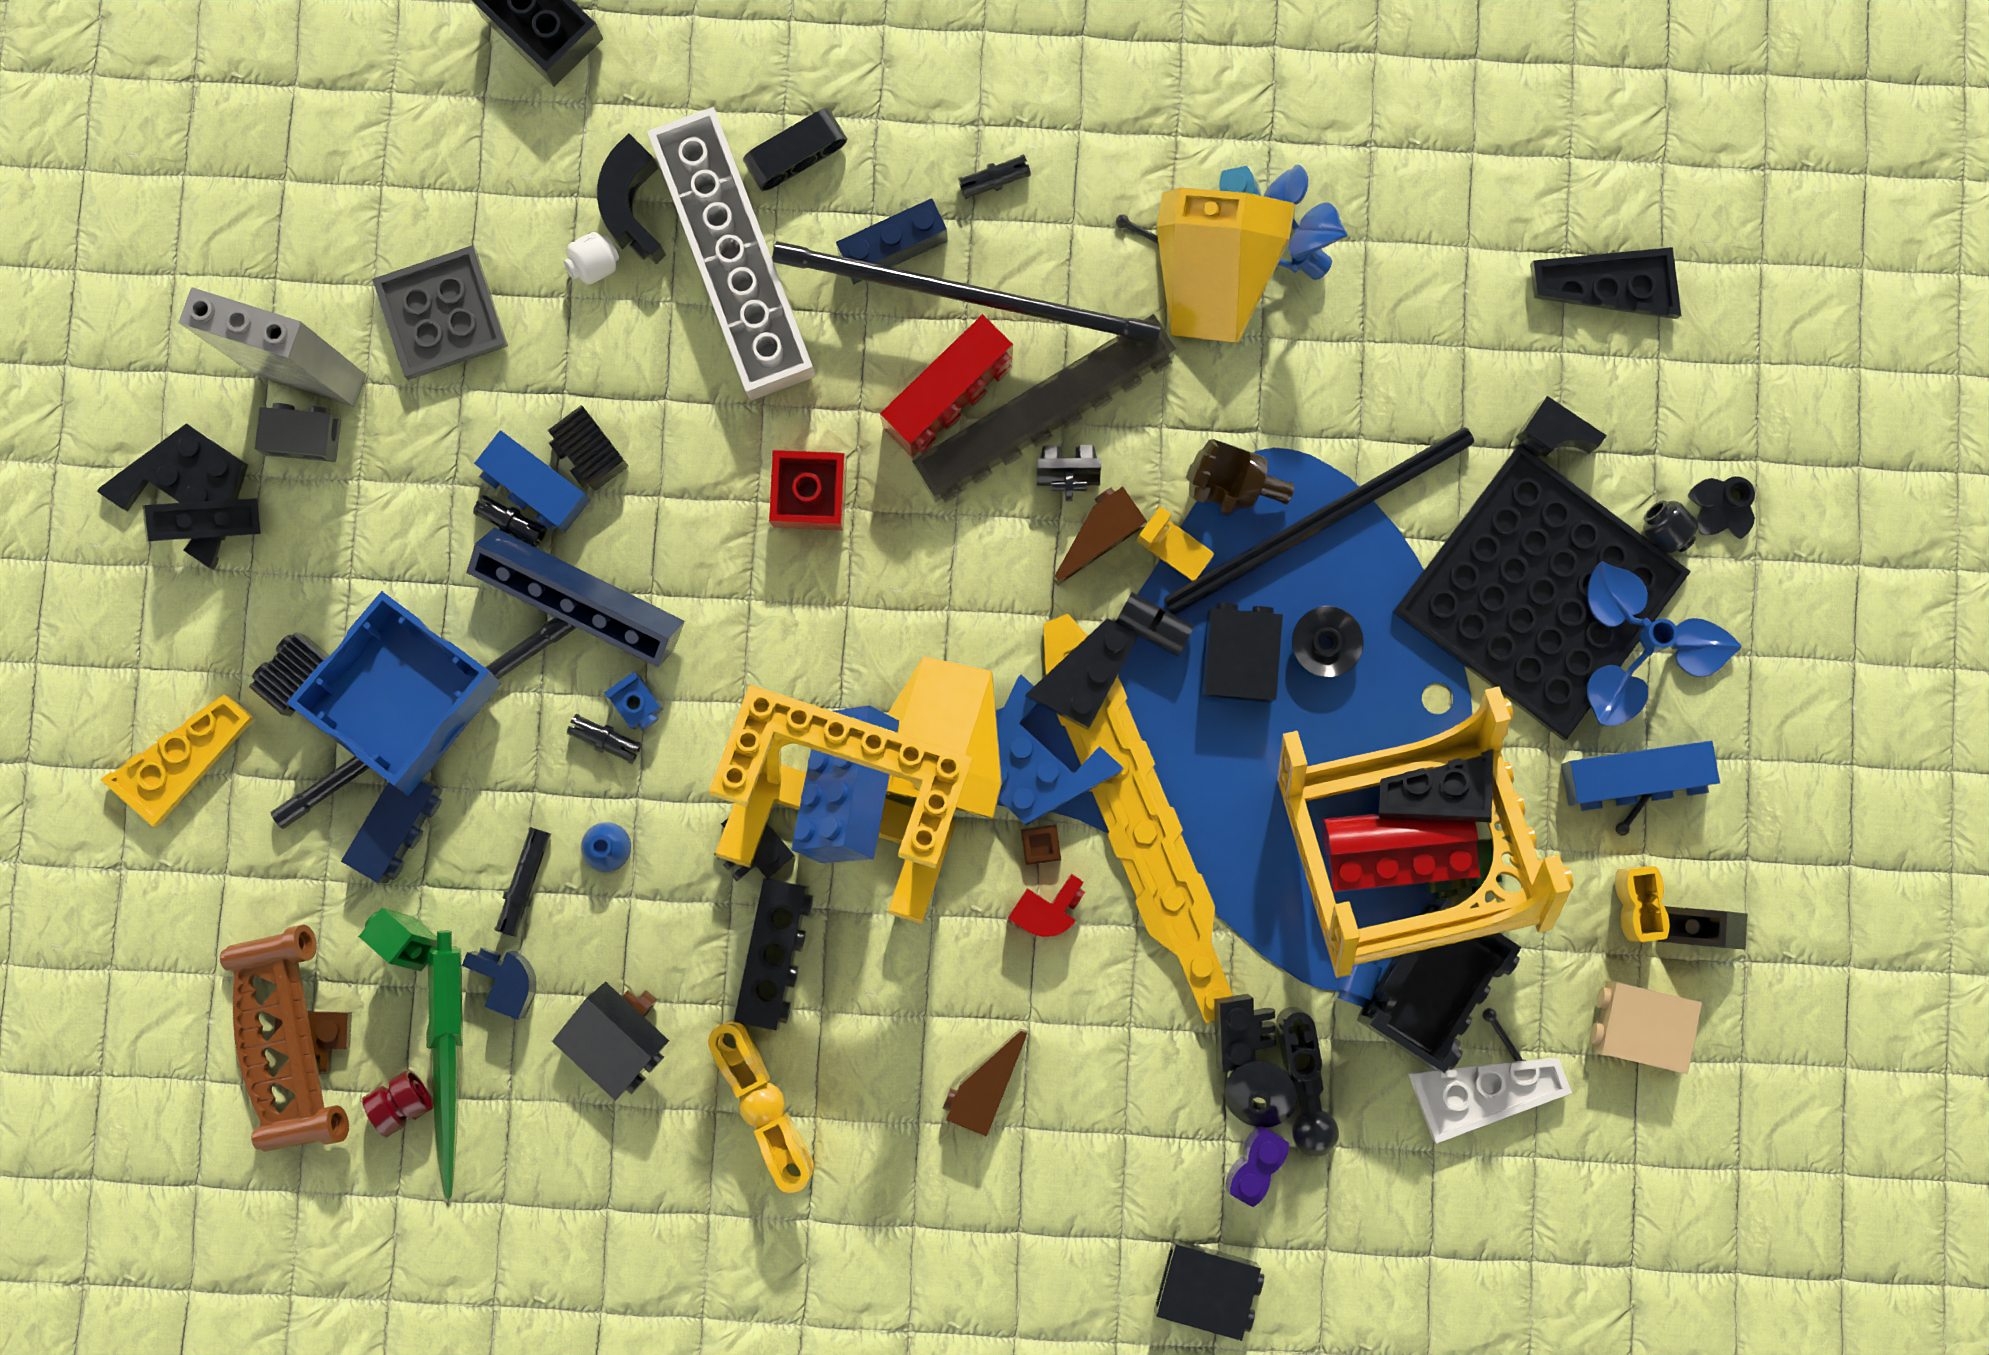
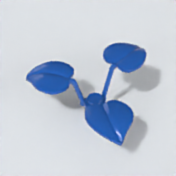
M1295 165L1292 169L1287 170L1268 187L1264 197L1287 201L1297 205L1303 200L1307 192L1309 180L1306 170L1301 165ZM1327 202L1321 203L1309 210L1301 219L1300 225L1293 218L1292 228L1295 234L1288 246L1292 262L1280 259L1277 265L1289 268L1294 273L1301 269L1313 280L1322 278L1329 271L1332 259L1322 248L1347 237V232L1341 223L1337 209Z
M1603 561L1597 564L1588 583L1587 598L1589 608L1594 617L1608 627H1616L1625 619L1630 624L1642 626L1640 642L1645 648L1644 652L1632 663L1626 673L1619 666L1607 665L1597 669L1588 681L1587 696L1598 723L1602 726H1616L1634 718L1641 712L1647 702L1648 686L1646 682L1632 675L1652 653L1661 652L1668 647L1677 649L1675 659L1678 666L1689 675L1705 677L1721 669L1741 649V645L1726 630L1704 619L1691 618L1682 621L1676 626L1668 619H1658L1651 622L1648 618L1643 620L1633 617L1632 615L1643 611L1647 604L1648 593L1646 586L1634 573L1614 567Z

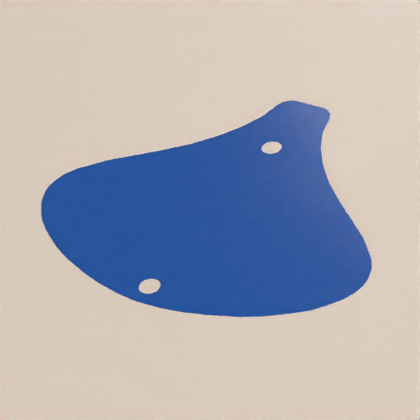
M1275 447L1252 452L1268 460V476L1294 484L1292 498L1285 505L1282 502L1259 495L1251 508L1239 509L1229 517L1220 514L1221 506L1218 503L1211 501L1202 503L1197 501L1180 529L1214 553L1198 578L1359 486L1347 475L1307 453ZM1374 501L1174 614L1194 625V629L1178 657L1138 636L1118 673L1127 696L1126 704L1142 741L1147 743L1155 762L1153 768L1169 806L1173 807L1183 829L1181 832L1197 872L1202 874L1215 905V913L1262 956L1299 981L1319 989L1340 991V989H1337L1340 977L1336 978L1277 780L1283 734L1298 731L1308 767L1422 741L1455 727L1473 715L1471 692L1465 667L1392 612L1424 569L1398 528ZM1160 559L1137 595L1168 611L1164 604L1165 597L1192 581ZM1217 603L1237 604L1240 611H1252L1253 606H1266L1274 608L1275 614H1283L1277 698L1274 702L1201 697L1207 613L1211 608H1217ZM1333 606L1345 610L1356 619L1363 633L1364 645L1360 659L1352 669L1336 677H1319L1311 674L1298 663L1293 653L1292 634L1295 625L1304 614L1317 607ZM1321 637L1319 641L1321 648L1325 650L1330 649L1332 646L1331 640L1328 637ZM1442 683L1451 690L1453 703L1448 711L1442 714H1433L1424 707L1422 693L1428 685ZM1039 704L1021 726L1070 771L1075 773L1081 767V763L1066 727L1061 726L1055 712ZM1004 708L996 710L997 722ZM1380 785L1305 801L1331 889L1329 856L1325 855L1322 819L1379 813ZM1084 792L1052 811L1053 813L1080 820L1105 833H1109L1093 792ZM998 800L997 805L1006 807L1001 801ZM1425 883L1332 891L1336 904L1350 902L1358 929L1419 916L1422 909L1431 899H1437L1436 893H1426ZM1393 957L1377 960L1376 965L1382 967L1380 977Z

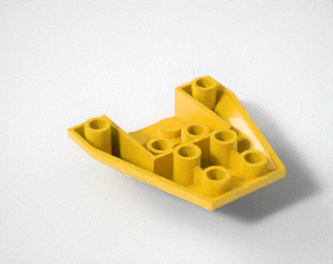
M1177 188L1162 192L1157 221V235L1172 336L1239 343L1290 240L1295 210L1294 203L1244 192Z
M923 656L887 715L899 720L897 733L971 756L972 761L956 809L994 819L1002 786L993 672ZM889 774L887 795L893 793L917 799L919 791L910 781Z

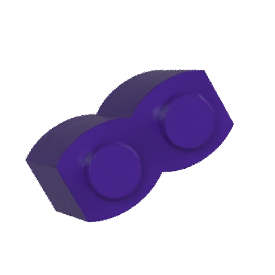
M1264 1126L1256 1127L1245 1142L1243 1157L1239 1158L1232 1165L1227 1174L1225 1188L1229 1194L1251 1207L1259 1204L1268 1192L1271 1175L1283 1165L1287 1157L1289 1142Z

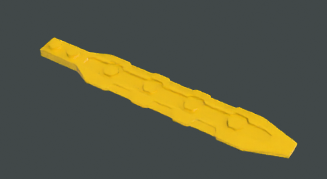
M1068 613L1043 623L1046 675L1088 636ZM1117 675L1088 730L1059 714L1057 716L1061 726L1066 727L1081 765L1100 746L1124 768L1120 774L1098 784L1097 787L1089 790V792H1093L1109 830L1107 836L1117 858L1121 859L1137 898L1135 903L1148 934L1177 956L1202 1018L1207 1024L1215 1020L1214 999L1233 996L1211 943L1215 905L1202 874L1197 872L1181 834L1183 831L1174 808L1168 804L1153 768L1155 762L1146 741H1142L1126 704V693Z

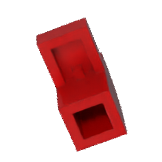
M1070 874L1052 903H1049L1027 888L1008 916V919L1027 932L1037 936L1050 937L1059 935L1068 930L1076 921L1064 912L1067 907L1074 910L1082 899L1085 891L1080 889L1084 881Z

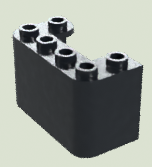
M1431 899L1422 909L1419 916L1446 910L1457 905L1448 899ZM1501 933L1394 956L1380 977L1372 1000L1367 1001L1365 1008L1362 1007L1357 1020L1429 1068L1446 1073L1448 1068L1452 1070L1461 1059L1463 1051L1459 1049L1461 1042L1456 1037L1457 1035H1463L1472 1021V1017L1469 1016L1476 1004L1480 1005L1487 998L1491 990L1488 984L1492 977L1499 978L1503 974L1510 975L1515 970L1520 960L1517 954L1522 947Z

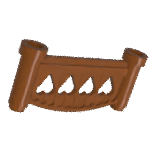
M304 924L289 927L283 934L230 945L220 954L221 966L225 970H230L234 973L233 1027L236 1051L248 1095L260 1120V1126L253 1130L251 1140L255 1149L264 1152L319 1141L325 1145L339 1143L346 1139L349 1132V1120L345 1110L338 1105L324 1107L299 962L313 959L317 950V942L312 929ZM255 975L276 984V989L262 1005H259L255 999L257 992L253 986ZM261 1011L283 1022L281 1027L268 1041L262 1037L263 1025L259 1021ZM268 1047L289 1057V1061L275 1077L271 1076L268 1072L270 1062L265 1056V1051ZM274 1083L283 1086L296 1095L281 1113L277 1112L274 1107L276 1097L272 1094Z

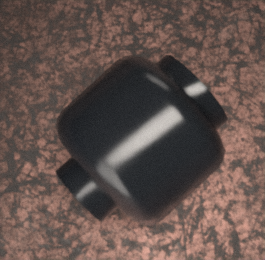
M1659 501L1644 515L1643 532L1662 552L1672 553L1677 550L1684 552L1694 544L1696 540L1694 535L1698 529V522L1681 503L1677 501Z

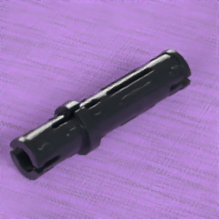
M532 827L528 829L529 832L509 890L503 893L502 898L505 899L497 925L494 928L497 932H503V934L517 937L526 906L530 907L532 899H529L547 843L552 835Z

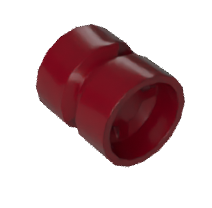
M410 1069L389 1081V1088L380 1086L362 1098L363 1108L375 1129L384 1137H389L405 1127L407 1118L416 1120L433 1109L432 1099L425 1085Z

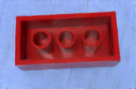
M982 314L880 413L883 429L912 458L918 452L922 455L925 454L936 443L937 439L934 436L943 428L946 430L951 429L961 419L962 415L959 412L967 404L970 403L972 406L977 404L987 393L985 387L993 379L998 382L1012 369L1010 363L1013 359V343Z

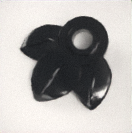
M1739 476L1728 478L1725 481L1708 478L1696 484L1688 493V498L1702 507L1697 517L1700 534L1715 535L1728 528L1735 537L1742 539L1752 529L1755 517L1751 505L1755 499V490L1747 479ZM1732 489L1739 491V501L1731 498L1730 492Z

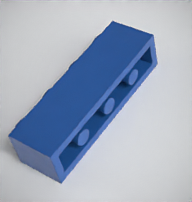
M1713 741L1572 760L1561 764L1568 806L1580 805L1581 811L1603 808L1602 801L1615 800L1616 806L1638 803L1637 796L1651 795L1652 801L1674 798L1673 791L1686 790L1687 796L1709 793L1708 786L1720 783Z

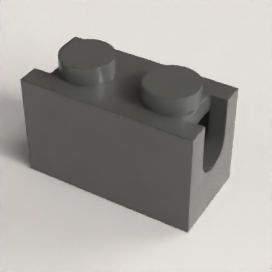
M273 403L272 408L260 407L255 449L266 456L336 462L341 420L333 418L330 409L319 406H308V411L295 410V406L284 403Z

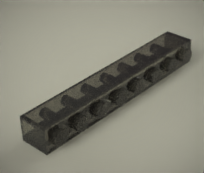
M1154 314L1144 319L1145 321L1160 324ZM1162 326L1157 345L1126 339L1118 335L912 460L913 468L935 503L941 499L944 502H948L963 492L961 487L972 480L977 484L992 475L991 469L1001 462L1005 466L1009 465L1023 455L1021 450L1031 444L1038 447L1053 437L1051 432L1063 425L1065 429L1072 427L1083 419L1081 415L1083 412L1092 407L1095 411L1103 408L1113 400L1111 395L1121 389L1126 393L1136 388L1143 382L1142 376L1152 370L1154 374H1158L1167 369L1173 363L1171 359L1174 358L1176 348Z

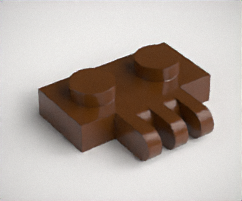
M307 1011L316 1063L317 1059H320V1073L329 1074L331 1070L332 1049L350 1048L352 1012ZM276 1017L274 1033L283 1024L282 1020Z

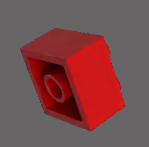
M772 451L769 522L773 528L844 531L847 474L845 453Z

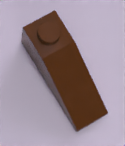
M1123 486L1117 491H1114L1111 487L1094 499L1097 504L1090 511L1054 576V582L1057 586L1145 527L1147 520Z
M1020 1028L965 1077L960 1082L957 1090L950 1088L942 1108L949 1111L946 1117L947 1121L987 1137L1028 1034L1026 1030Z

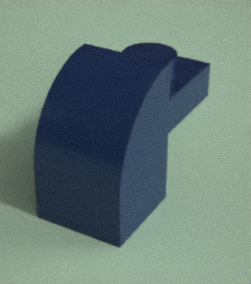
M481 947L479 952H467L462 964L463 967L495 979L484 1007L516 1020L526 1018L536 992L537 984L536 975L530 962L516 951L506 952L503 962L500 961L501 954Z

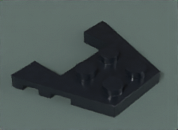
M186 423L99 487L97 492L126 511H129L149 482L179 503L238 499L248 464ZM226 537L191 539L183 551L214 570L219 561L217 555L222 540L225 541Z

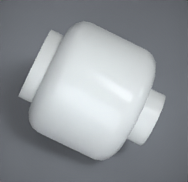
M591 232L567 246L566 253L568 259L563 262L573 280L579 278L583 283L592 285L615 272L619 255L608 236H601L598 233Z

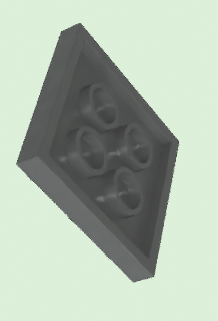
M473 245L372 279L404 377L407 380L508 347L477 250Z

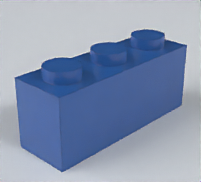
M501 430L474 463L483 471L479 475L481 479L495 489L500 484L511 492L507 496L509 500L523 510L528 505L539 513L535 519L551 531L557 526L566 533L591 500L584 492Z

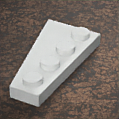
M1556 1057L1459 1067L1452 1070L1448 1069L1446 1073L1436 1070L1408 1073L1431 1137L1436 1144L1572 1093L1560 1060Z

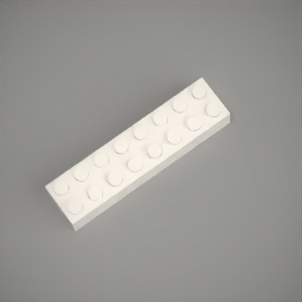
M714 107L647 131L750 401L816 377Z

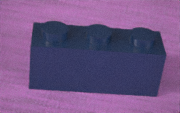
M931 198L837 241L836 246L840 257L893 267L948 242V235L943 219ZM850 277L853 285L863 281L861 279Z
M422 779L413 792L407 796L388 781L341 862L377 883H388L390 879L395 880L404 867L405 862L402 861V858L408 848L413 849L421 839L423 830L420 828L427 816L431 818L439 809L442 802L439 796L443 790Z

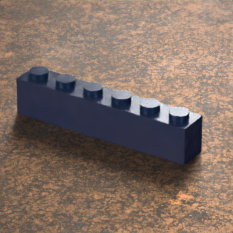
M495 527L475 543L466 572L657 667L674 651L685 622Z

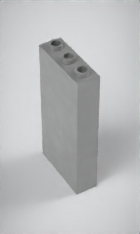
M191 287L178 322L183 327L257 377L352 407L356 406L366 374L301 321Z

